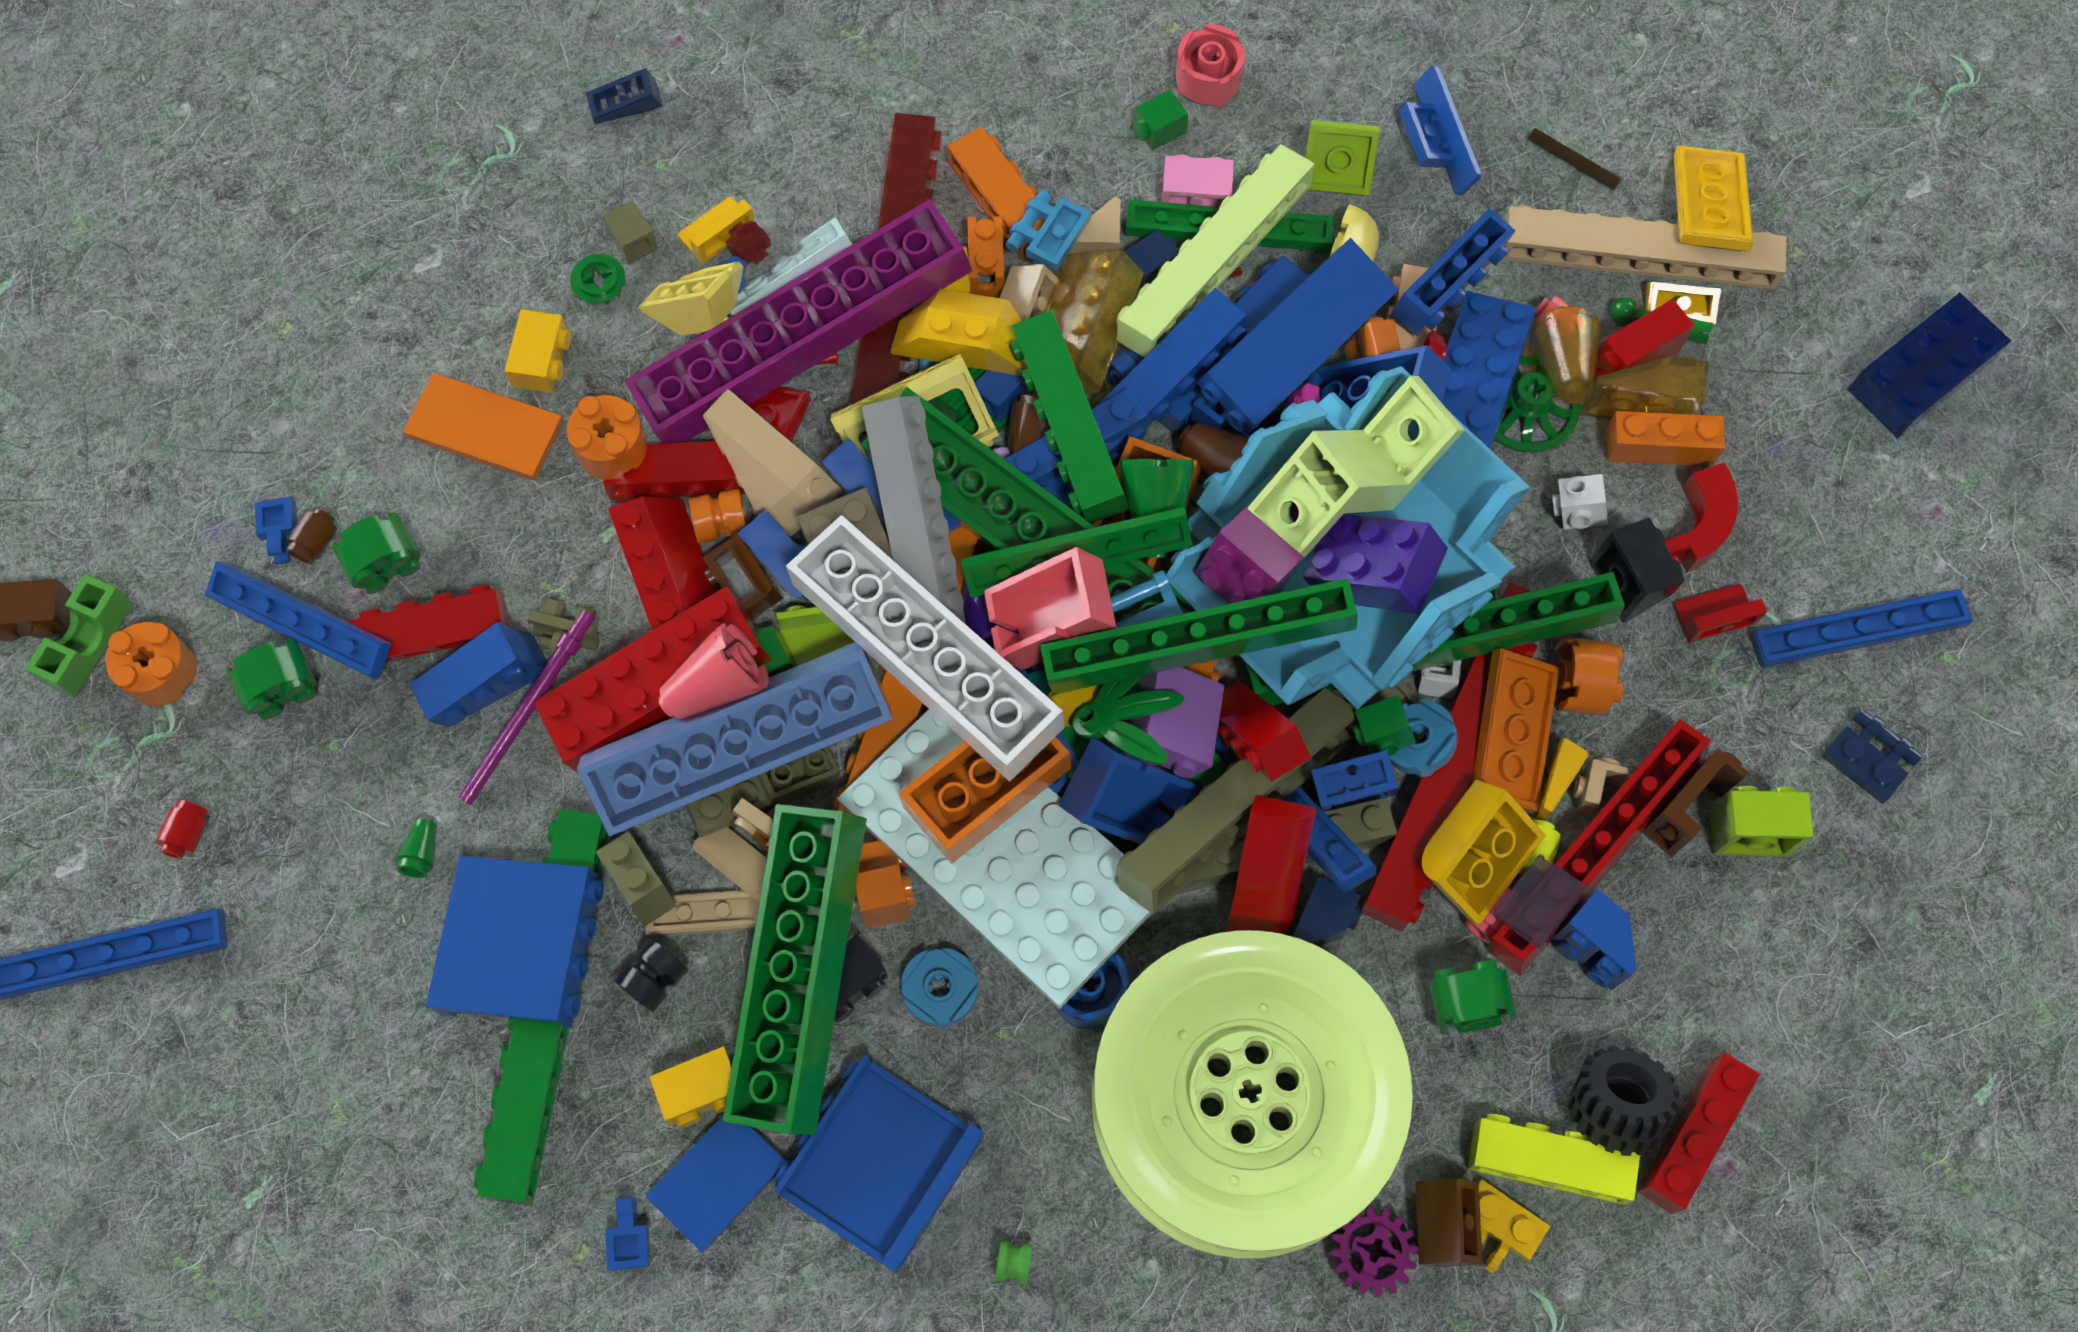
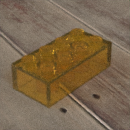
M1122 249L1068 254L1045 309V312L1053 309L1085 393L1100 392L1118 344L1117 316L1123 307H1130L1133 303L1144 275Z

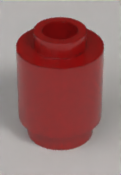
M178 800L176 806L170 808L155 840L161 846L159 851L166 856L180 860L184 855L192 856L207 824L205 817L208 811L192 802Z

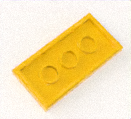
M1677 146L1674 152L1680 243L1750 252L1753 245L1745 154Z

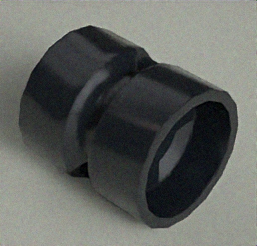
M650 938L636 954L638 962L635 965L628 964L614 981L636 1001L653 1013L667 997L665 990L667 986L675 987L688 972V968L669 951Z

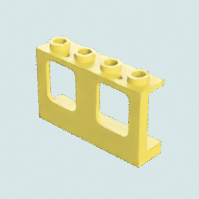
M961 353L831 414L830 417L843 443L850 438L868 459L859 441V435L866 431L862 406L899 397L906 387L925 401H929L952 389L959 388L964 393L979 426L977 432L972 434V436L987 447L993 445V438L999 436Z

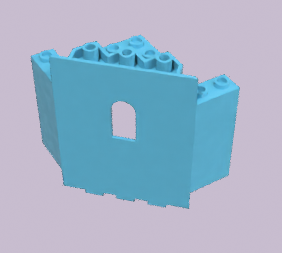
M1402 366L1378 372L1368 384L1370 390L1366 396L1359 400L1352 409L1334 392L1329 393L1318 404L1313 399L1300 404H1291L1280 417L1282 421L1276 426L1267 429L1260 428L1251 435L1242 450L1243 456L1233 463L1229 471L1221 474L1219 472L1214 473L1203 484L1204 492L1197 501L1198 511L1188 519L1191 539L1196 546L1182 548L1177 551L1171 559L1173 565L1166 574L1169 583L1196 611L1229 604L1194 574L1218 533L1242 510L1249 507L1312 431L1364 430L1411 376ZM1454 415L1453 417L1465 431L1394 510L1345 513L1430 523L1446 544L1448 550L1420 613L1415 614L1355 605L1358 614L1356 630L1240 654L1242 659L1287 705L1332 684L1358 710L1380 689L1384 690L1387 686L1390 689L1394 688L1414 669L1412 665L1420 661L1428 652L1432 653L1454 633L1453 628L1460 625L1468 616L1471 618L1493 598L1489 591L1499 587L1502 583L1501 580L1516 567L1489 540L1529 490L1530 486ZM1412 420L1408 426V435L1414 441L1418 437L1420 429L1418 423ZM1292 502L1289 506V517L1293 522H1295L1291 516V510L1294 502ZM1317 544L1301 561L1281 593L1310 587L1303 578V575Z

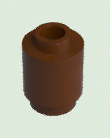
M317 508L313 512L305 510L287 539L289 545L285 549L286 552L294 558L312 565L315 559L321 558L337 531V527L333 524L334 518L327 512Z

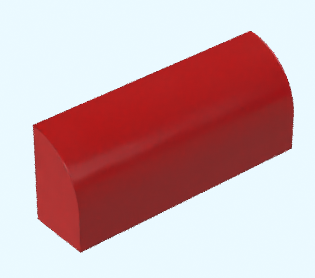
M1255 795L1227 932L1266 931L1287 936L1291 935L1317 808Z

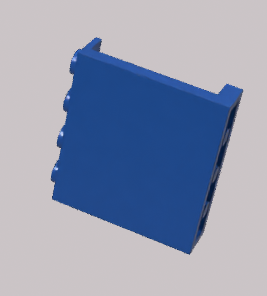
M459 856L425 1007L445 1016L456 1017L457 1013L558 1023L565 1028L572 1029L573 1019L577 1017L581 1005L579 996L581 980L585 978L588 971V958L586 957L589 941L594 938L596 931L594 919L596 906L603 896L602 877L589 867Z
M864 1054L860 1062L853 1060L842 1077V1080L846 1083L838 1095L831 1093L821 1107L819 1113L823 1117L817 1125L816 1135H802L797 1144L801 1151L793 1163L786 1161L777 1173L774 1181L778 1185L774 1191L898 1274L985 1136L982 1130L971 1123L968 1125L871 1062L870 1058Z

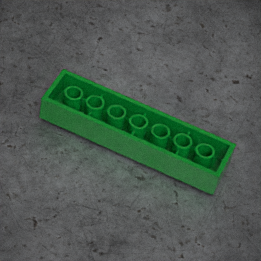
M776 804L723 1122L785 1134L816 1135L867 818L843 811Z

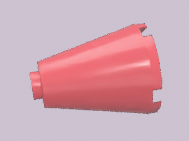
M724 623L709 635L660 688L661 697L659 698V704L668 716H674L682 720L761 692L768 687L767 669L764 664L759 667L757 666L752 656L758 652L746 635L736 626L731 624L726 627V623Z

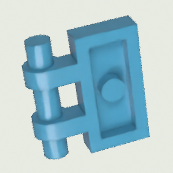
M1040 190L1036 198H1031L1025 207L1026 213L1021 221L1015 222L1009 233L1011 236L1005 245L1009 250L1017 252L1022 243L1030 244L1026 249V257L1044 264L1046 267L1057 272L1091 220V211L1063 197H1060L1053 207L1048 204L1052 198L1051 195L1045 190ZM1037 220H1045L1039 231L1033 228Z

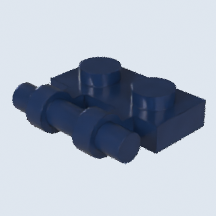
M1861 708L1852 720L1860 725L1863 730L1857 734L1850 727H1845L1821 757L1883 804L1909 774L1897 764L1898 761L1902 758L1914 767L1923 755L1912 747L1913 742L1905 736L1900 738L1884 726L1885 721L1877 715L1873 717ZM1873 737L1891 749L1887 755L1869 743Z

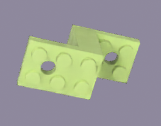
M1410 376L1364 430L1312 431L1247 509L1305 558L1343 514L1394 510L1460 437L1465 429L1419 376ZM1412 420L1418 423L1420 429L1419 435L1414 441L1408 435V426ZM1292 502L1297 505L1299 510V516L1295 522L1289 517V506Z

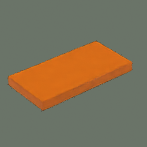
M432 373L403 430V434L406 438L535 481L564 420L559 414Z
M1502 648L1493 649L1472 784L1475 780H1479L1504 789L1524 811L1538 812L1560 667Z

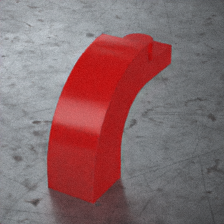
M1725 462L1692 473L1683 486V490L1694 511V529L1686 534L1666 540L1665 545L1673 559L1677 560L1679 564L1682 563L1686 573L1699 568L1710 560L1727 539L1735 525L1738 514V493L1734 479Z

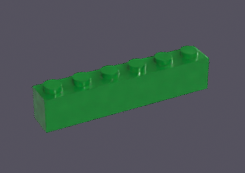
M1053 309L1012 325L1017 339L1010 342L1017 360L1025 359L1028 369L1023 370L1022 374L1029 392L1036 389L1040 398L1033 401L1041 422L1048 420L1051 427L1050 430L1045 431L1051 451L1059 450L1063 460L1056 463L1064 483L1071 481L1075 492L1068 494L1074 511L1077 514L1083 513L1085 519L1092 524L1128 510L1129 506Z

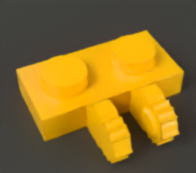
M1483 1179L1480 1180L1479 1199L1482 1243L1486 1239L1487 1234L1499 1242L1494 1252L1488 1257L1485 1269L1493 1274L1509 1250L1525 1261L1531 1260L1551 1226Z

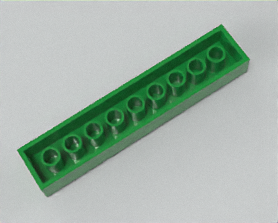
M906 387L899 397L919 395ZM920 397L921 405L926 414L925 426L928 440L933 448L935 475L941 487L940 499L943 512L995 551L1095 528V526ZM867 437L861 446L872 457ZM1139 559L1105 566L1104 570L1110 598L1153 579L1152 574L1156 572ZM1170 584L1183 614L1196 611ZM1160 592L1115 612L1116 624L1163 603Z

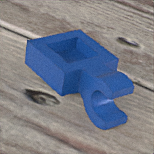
M284 497L254 503L256 535L261 541L267 540V555L274 556L275 565L290 562V554L285 550L288 546L286 536H289L296 526L295 502L291 497Z
M633 1197L616 1199L617 1228L605 1229L607 1271L650 1267L648 1225L636 1226L637 1199Z

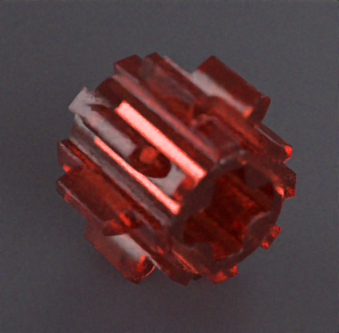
M740 221L728 231L731 237L725 241L727 249L733 257L737 256L746 261V266L749 263L757 265L769 255L766 250L772 245L770 243L771 240L764 229L755 221L745 224Z

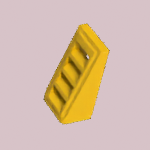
M1562 738L1554 750L1536 816L1538 820L1546 821L1589 756L1588 751L1567 738Z

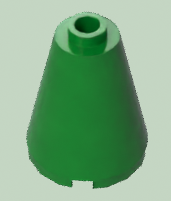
M1120 460V471L1131 519L1186 507L1195 468L1194 460ZM1168 552L1161 553V554H1156V555H1152V556H1148V557H1149V558H1164V557H1168Z

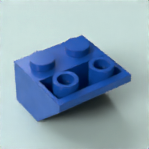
M1599 889L1581 904L1552 939L1557 944V950L1565 958L1572 962H1579L1588 970L1587 975L1589 978L1603 988L1615 989L1637 970L1630 915Z

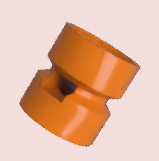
M739 488L719 492L718 497L714 499L709 494L689 498L691 518L698 544L716 541L721 534L731 538L735 530L739 533L747 526L744 504Z

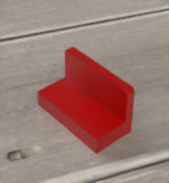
M1741 584L1679 600L1673 605L1688 643L1756 625L1767 613L1762 598L1749 602Z

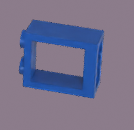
M1387 750L1311 770L1321 808L1324 812L1397 796L1398 787Z

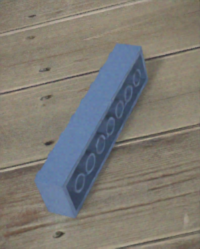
M854 642L770 677L768 687L761 692L682 720L676 717L670 718L580 756L577 772L610 837L893 719L891 706L867 652Z

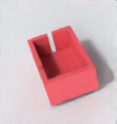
M1078 547L984 590L989 621L1002 626L991 628L995 651L1012 666L1022 670L1043 661L1040 646L1042 644L1117 628L1103 561L1101 558Z

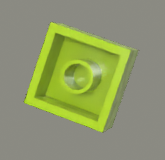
M1754 786L1735 787L1733 791L1709 811L1713 855L1788 857L1814 837L1809 792H1795L1793 787H1777L1771 791H1757V788Z

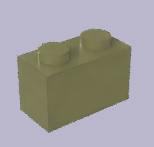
M629 831L596 851V854L644 927L677 906Z

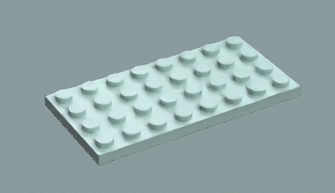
M928 709L837 798L838 802L850 814L867 818L865 828L1057 1008L1061 1009L1152 913L1119 889L1117 864L1124 854L1094 827L1081 823L1058 805L1062 798L1050 788H1046L951 864L905 811L899 796L901 790L964 742L959 735Z

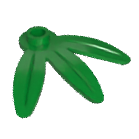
M1138 676L1104 684L1095 702L1083 705L1076 712L1073 718V728L1081 737L1088 739L1095 737L1099 739L1104 736L1111 744L1123 752L1140 760L1161 765L1168 759L1165 750L1149 734L1121 720L1145 717L1173 709L1182 704L1184 696L1180 693L1158 690L1138 692L1122 697L1142 677Z

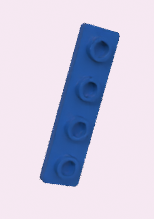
M1432 65L1415 83V89L1421 103L1406 102L1399 109L1420 166L1446 168L1456 194L1464 195L1482 177V174L1440 67Z

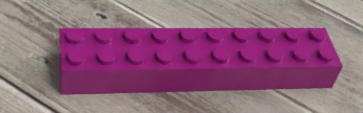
M931 199L626 379L625 383L661 443L687 442L709 429L702 415L727 389L733 392L745 404L749 405L932 296L938 290L972 272V268L964 248Z

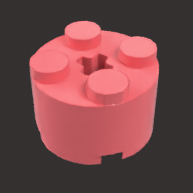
M1210 24L1204 25L1203 29L1195 32L1191 30L1182 38L1178 48L1176 66L1177 89L1182 96L1199 104L1222 107L1237 93L1242 82L1246 52L1235 32L1224 26Z

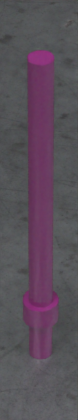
M583 609L568 633H562L555 644L558 648L458 798L468 805H472L536 707L533 702L545 695L571 655L575 656L582 646L580 640L596 618L595 616Z

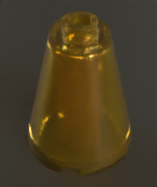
M1564 305L1550 309L1544 313L1545 318L1537 324L1535 320L1531 325L1529 334L1530 345L1558 398L1565 403H1580L1588 399L1594 389L1602 333L1599 319L1594 313L1593 316L1586 313L1585 308L1581 306Z

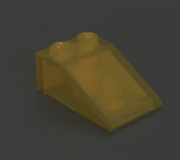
M1671 356L1599 376L1581 407L1580 415L1608 420L1612 419L1616 411L1696 415L1706 400L1708 361L1696 360L1692 356Z

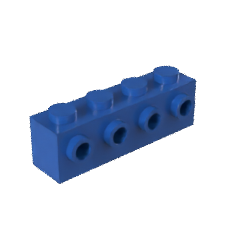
M1489 208L1403 293L1391 315L1416 337L1426 327L1432 331L1445 317L1446 314L1443 310L1448 305L1454 309L1466 296L1467 292L1464 289L1469 284L1476 287L1489 272L1485 268L1490 263L1496 266L1509 252L1506 244L1516 230Z

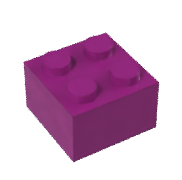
M1245 508L1218 533L1194 574L1207 587L1213 589L1231 604L1281 593L1304 556L1249 509Z

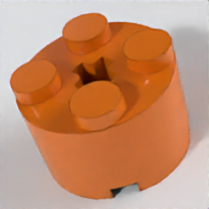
M612 395L586 396L579 401L578 406L569 417L567 423L569 443L578 462L590 475L606 480L618 479L623 477V473L634 468L635 470L644 460L647 451V439L634 406L626 400Z
M137 623L123 631L114 633L108 641L109 648L105 663L110 679L130 697L145 705L164 706L175 702L184 695L182 691L189 682L192 684L196 677L197 662L194 653L175 633L162 623Z
M1563 637L1556 645L1554 651L1561 653L1558 663L1551 662V665L1560 667L1554 703L1559 705L1555 709L1563 712L1593 715L1606 714L1612 703H1619L1623 696V683L1618 680L1619 666L1623 658L1622 647L1608 641Z

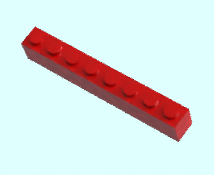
M1679 719L1495 933L1491 940L1489 953L1517 975L1521 976L1704 761L1711 740Z

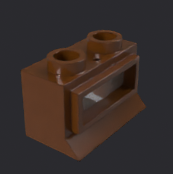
M736 530L729 540L703 557L708 566L703 572L714 588L718 586L724 588L727 586L740 600L750 620H753L783 599L782 594L767 577L761 563L753 556L749 546L742 540Z

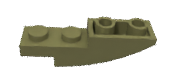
M827 746L689 803L685 807L701 838L731 825L734 829L738 826L734 824L737 817L731 813L741 798L766 814L776 804L787 805L840 775L841 771Z

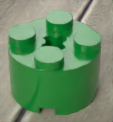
M388 513L390 519L380 520L378 515L364 518L339 534L342 539L339 544L333 541L332 549L354 588H365L367 594H374L383 590L388 585L386 581L398 574L401 577H406L419 570L418 559L420 553L397 513Z
M284 639L286 646L277 648L273 642L259 645L236 657L233 660L236 666L234 669L229 666L226 668V673L245 713L259 714L261 720H266L281 714L283 711L281 706L294 700L296 703H304L317 695L314 689L317 684L316 679L297 640Z
M1489 960L1473 964V970L1458 973L1456 968H1450L1435 972V981L1429 985L1439 1032L1441 1034H1449L1448 1027L1457 1026L1459 1034L1500 1026L1502 1025L1501 1017L1509 1015L1510 1021L1517 1019L1507 970L1498 968L1495 960Z

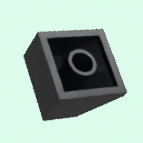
M1650 517L1612 531L1588 561L1596 576L1610 572L1614 573L1625 605L1620 616L1622 623L1633 619L1668 598L1685 581L1679 562L1671 556L1665 545L1662 532L1655 527Z

